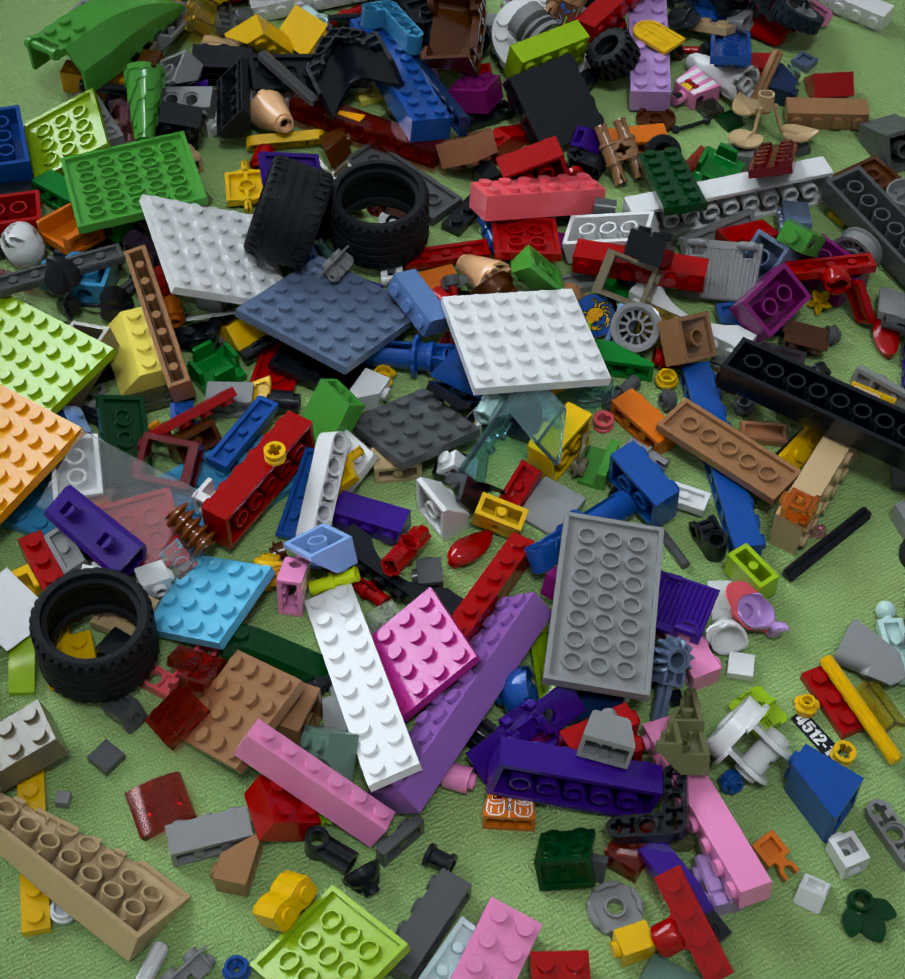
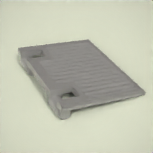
M695 237L688 238L685 255L708 258V274L703 293L679 289L677 296L737 302L758 281L764 244L745 241L707 240L706 238ZM695 246L703 247V254H694ZM745 251H753V259L744 258Z

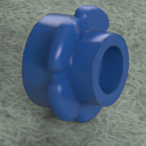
M735 769L725 771L719 779L721 790L725 794H737L744 787V777Z
M240 955L229 957L222 969L223 977L225 979H247L251 974V968L248 966L249 961ZM239 968V971L234 972V969Z

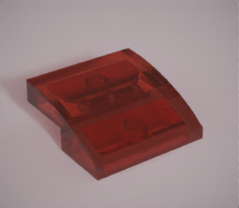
M179 771L159 776L124 793L140 839L145 842L165 831V825H169L176 820L197 818Z

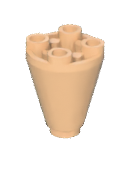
M259 90L250 102L252 123L263 130L279 133L291 131L294 122L285 98L274 90Z
M464 254L459 257L456 263L460 274L468 276V284L472 289L499 271L510 273L513 279L511 267L508 263L501 260Z

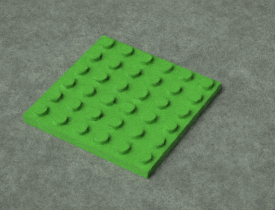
M184 131L60 158L79 234L92 233L96 230L114 228L118 225L144 220L145 216L139 202L142 194L171 200L175 199L189 204L196 203L200 206L208 205L207 195Z

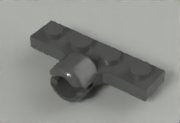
M231 1L222 2L220 6L211 5L216 33L222 37H225L224 33L254 16L253 10L250 8L237 7L233 10Z

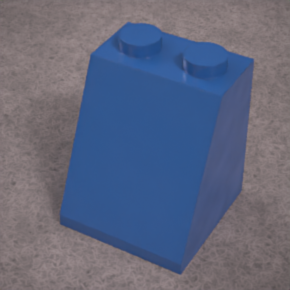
M805 743L801 751L795 750L788 761L790 766L783 777L787 779L784 791L822 842L827 844L828 839L836 833L854 806L864 778Z

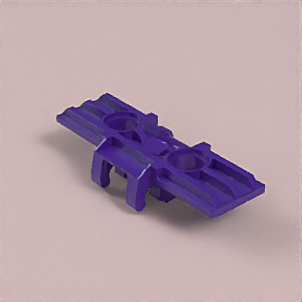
M557 686L538 701L526 699L498 720L500 726L496 728L494 733L465 754L483 784H487L488 764L501 736H512L529 741L539 733L548 734L552 738L545 742V744L558 746L559 730L586 711V708L575 689ZM546 709H551L553 712L552 719L549 722L542 714Z

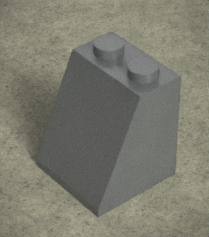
M891 114L860 123V144L870 156L876 155L896 173L905 170V118Z

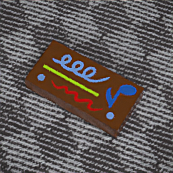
M561 0L554 20L560 26L572 22L577 17L580 7Z

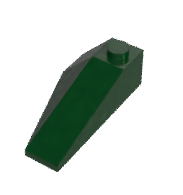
M240 624L223 649L219 671L220 673L228 663V660L239 650L303 682L312 680V677L316 675L321 677L329 674L322 654L258 627Z

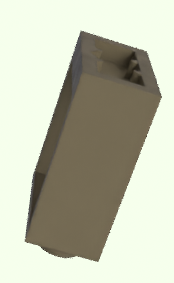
M608 248L592 291L624 304L636 302L604 289L616 258L652 271L640 302L650 305L654 296L650 294L653 286H658L662 274L659 273L660 268L638 262L637 259Z

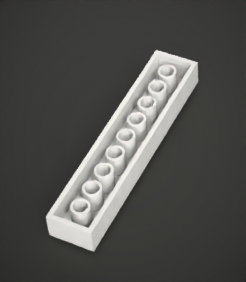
M820 156L796 161L793 174L749 179L748 172L697 182L707 201V210L664 216L653 192L624 197L622 213L655 211L659 230L671 233L675 237L688 234L747 208L753 209L755 219L776 215L777 207H781L782 200L808 202L809 208L825 205L821 195L825 180L833 177V171L825 158Z

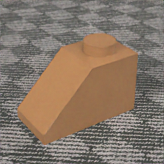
M257 834L223 851L218 863L214 862L210 878L214 881L216 891L244 897L249 896L264 848L263 841L258 840Z

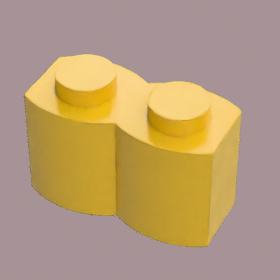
M285 870L273 881L270 891L258 899L253 907L252 914L261 926L284 933L296 923L300 912L312 903L318 889L309 876Z

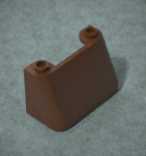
M427 0L428 10H431L433 14L430 44L429 46H424L423 50L420 51V61L426 67L466 75H479L487 20V9L484 0Z

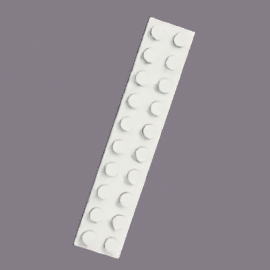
M352 584L337 586L334 590H328L305 600L304 603L348 730L359 735L356 753L370 791L373 792L423 770Z

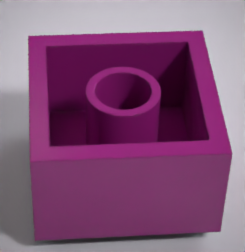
M491 72L479 75L463 74L448 89V92L455 98L465 113L489 114L503 99L501 76L493 75Z

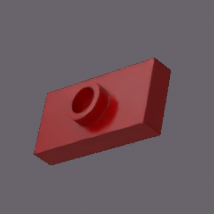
M850 281L851 287L846 292L856 324H872L876 322L871 299L867 293L864 281Z

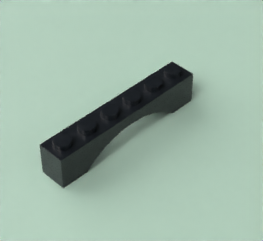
M353 523L344 531V533L352 536L358 561L353 566L358 568L360 576L374 582L379 590H383L391 595L395 602L407 606L429 588L407 581L400 576L394 575L389 577L384 574L380 566L381 559L373 546L371 535ZM431 587L452 615L463 598L448 588Z

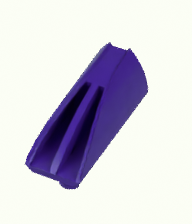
M72 485L66 486L45 510L44 516L102 568L115 569L131 576L134 574V568L144 563L147 553L146 545Z

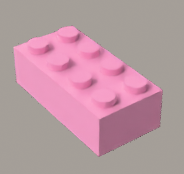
M491 897L450 979H517L543 924Z

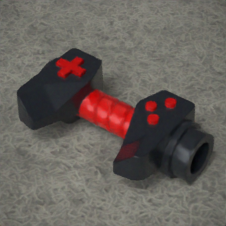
M703 42L700 47L683 46L681 44L670 51L669 56L672 57L673 61H681L684 58V54L699 53L710 56L711 44Z

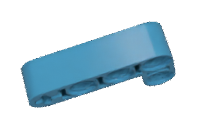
M382 0L362 5L360 25L363 28H384L404 52L410 55L420 54L424 33L396 2Z

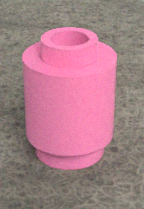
M454 762L440 784L443 788L467 794L469 789L474 790L478 775L474 774L473 767Z

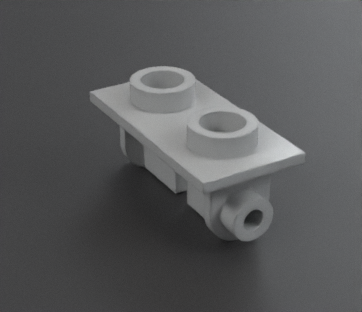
M349 245L342 251L338 248L321 266L323 271L318 277L324 273L331 282L340 280L343 274L354 264L353 257L345 251Z
M206 945L202 946L199 950L194 946L181 958L185 962L177 970L172 966L159 979H188L187 976L189 974L194 979H201L214 968L213 964L216 960L211 954L208 953L205 956L202 953Z

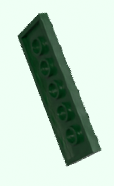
M667 147L664 150H646L643 153H638L640 167L664 216L707 210V201L679 148Z

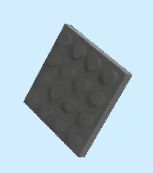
M424 388L362 413L353 429L355 434L401 470H406L441 454L443 451H449L480 437V428L444 402L433 398V394Z

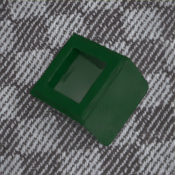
M727 110L714 117V120L727 132L744 126L743 117L735 114L732 110Z

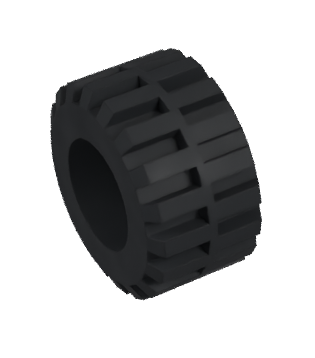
M614 27L613 29L609 28L604 32L602 31L589 43V48L585 52L588 64L597 77L605 82L610 80L611 82L616 81V79H621L623 76L628 75L636 67L641 56L638 45L629 31L623 27Z

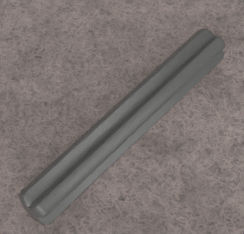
M263 50L258 54V60L311 107L319 103V97L270 53Z

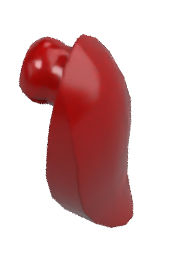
M876 319L877 321L873 324L875 346L884 358L892 359L898 350L900 335H898V332L881 328L882 319Z
M483 530L455 541L447 553L448 565L451 568H459L460 565L471 564L480 559L490 546L493 536L492 531Z

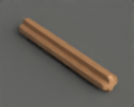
M779 49L772 50L751 98L758 100L759 91L768 90L783 56V52ZM753 114V115L748 116V117H749V118H753V117H755L756 115Z

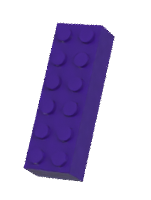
M501 736L488 764L486 794L609 816L652 813L663 794L662 765L652 764L648 761L631 760L628 769H623L576 756L577 750L567 746L559 747L540 741L532 742L512 736Z

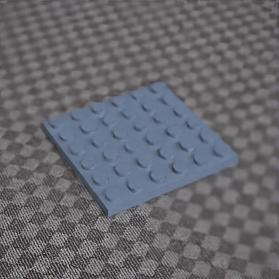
M317 256L306 263L303 268L295 270L235 309V317L344 375L413 326V323L390 293L379 285L348 270L337 282H331L324 273L318 277L323 271L321 266L327 260L320 256Z

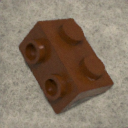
M788 320L783 325L779 341L785 342L786 347L798 349L799 346L807 347L806 352L820 355L821 351H828L829 343L826 340L829 330Z

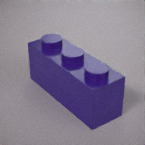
M342 490L336 502L332 524L333 527L345 531L353 523L371 535L372 539L382 541L388 545H396L400 536L407 534L410 529L411 510Z

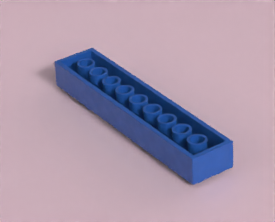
M361 17L350 19L351 28L364 29L365 33L369 34L372 31L379 32L395 61L405 86L397 87L375 83L409 142L449 139L452 117L414 57L404 52L384 28L366 29L360 25Z

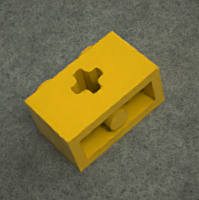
M483 492L471 524L509 538L512 532L520 534L529 510Z

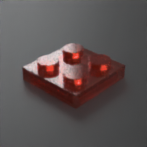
M181 682L152 710L144 721L166 746L173 751L211 711Z

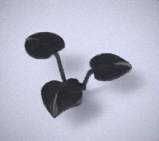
M669 0V1H670V2H673V3H682L684 0ZM691 0L688 10L675 8L668 13V24L678 30H689L698 25L700 15L692 12L694 0ZM710 0L711 5L716 6L715 12L725 17L735 16L749 5L748 0L745 3L736 0Z
M46 256L44 273L46 288L52 294L61 296L57 300V308L63 313L64 317H67L70 323L73 320L70 314L77 313L80 307L101 308L100 316L102 320L111 323L121 311L134 308V300L125 289L119 286L106 287L100 294L101 304L80 303L77 297L70 296L73 293L72 288L78 286L81 282V274L78 267L66 258Z

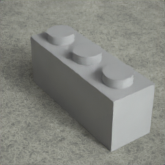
M235 806L223 812L215 814L205 813L198 818L176 820L169 825H165L173 867L219 857L223 851L253 835L247 806Z

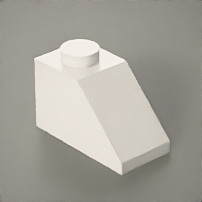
M365 368L349 391L366 405L363 411L377 408L383 401H387L392 389L389 388V377Z

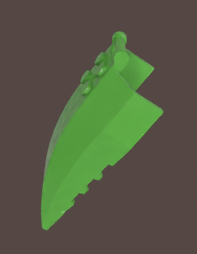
M90 0L64 16L59 17L58 20L45 27L36 35L27 36L24 40V45L27 47L34 70L51 59L58 61L67 55L81 72L85 91L90 88L97 91L122 72L124 66L126 68L127 64L131 63V58L143 51L142 47L146 43L153 42L154 36L158 32H163L169 24L185 11V6L173 0Z

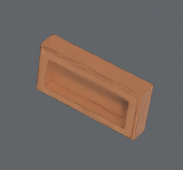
M740 421L739 431L760 445L782 447L788 442V424Z

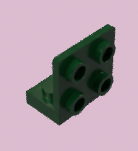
M579 827L568 831L553 829L541 833L534 859L539 891L595 887L596 877L592 861L596 837L595 829Z

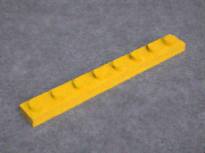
M45 768L17 784V796L26 800L25 805L34 810L39 807L47 811ZM20 873L21 931L23 937L53 933L50 917L51 899Z

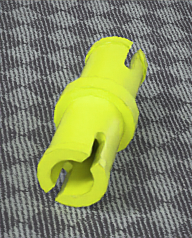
M353 566L342 573L329 572L328 576L309 581L308 586L312 596H317L328 590H334L340 585L360 582L361 576L358 568Z

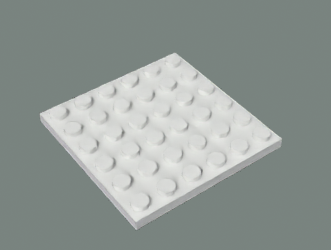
M142 194L139 202L171 294L242 305L284 278L278 262H272L267 258L258 257L256 254L247 253L243 247L253 214L218 209L217 207L200 206L196 203L189 204L175 199L171 200Z
M572 289L453 295L441 298V306L473 395L610 385L611 376Z

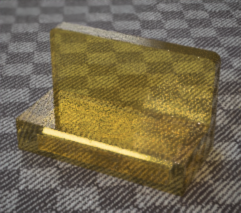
M864 680L855 688L886 733L895 726L905 727L904 717L879 684Z

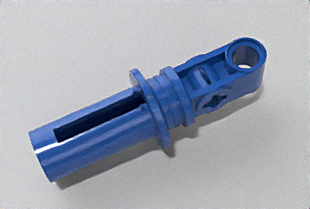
M416 334L413 342L392 340L361 364L376 367L388 365L391 368L410 369L412 377L417 378L420 371L432 373L454 350L456 345L450 343L441 344L434 341L424 343L421 336Z
M619 490L583 513L576 509L570 512L626 521L635 515L636 505L627 492ZM563 523L559 524L554 532L524 549L533 574L544 573L558 564Z

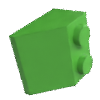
M529 244L510 262L513 277L520 282H525L530 291L565 289L560 269Z

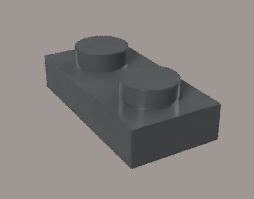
M416 813L410 819H404L393 834L383 837L378 842L376 858L383 868L424 834V819Z

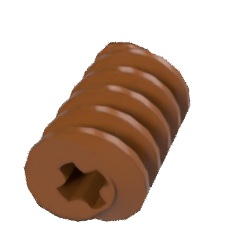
M185 502L167 515L165 520H168L166 526L168 528L175 527L173 534L175 536L182 534L180 542H188L187 550L195 549L193 556L198 558L207 552L217 540L212 541L215 535L214 531L208 534L205 533L209 526L208 524L199 526L202 520L201 516L195 519L192 518L195 513L194 509L186 511L189 503Z

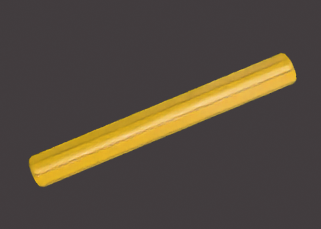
M832 655L823 657L820 660L821 667L828 674L834 686L855 713L890 765L900 762L902 760L901 752Z

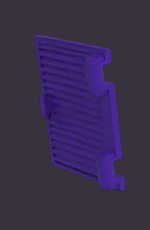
M661 570L656 631L676 638L680 633L690 637L691 643L699 644L720 590Z

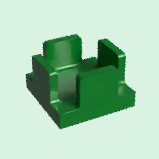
M720 142L717 149L706 146L693 172L696 182L741 173L746 163L737 160L739 150Z
M211 340L192 348L193 360L188 361L186 366L192 382L204 396L206 394L207 382L209 381L244 382L247 380V374L240 366L239 355L228 342L223 343V346L214 350V344Z

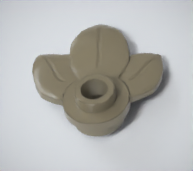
M591 431L585 432L582 436L579 455L574 457L571 463L570 470L573 471L574 477H583L587 470L589 459L586 456L591 446L586 445V439Z

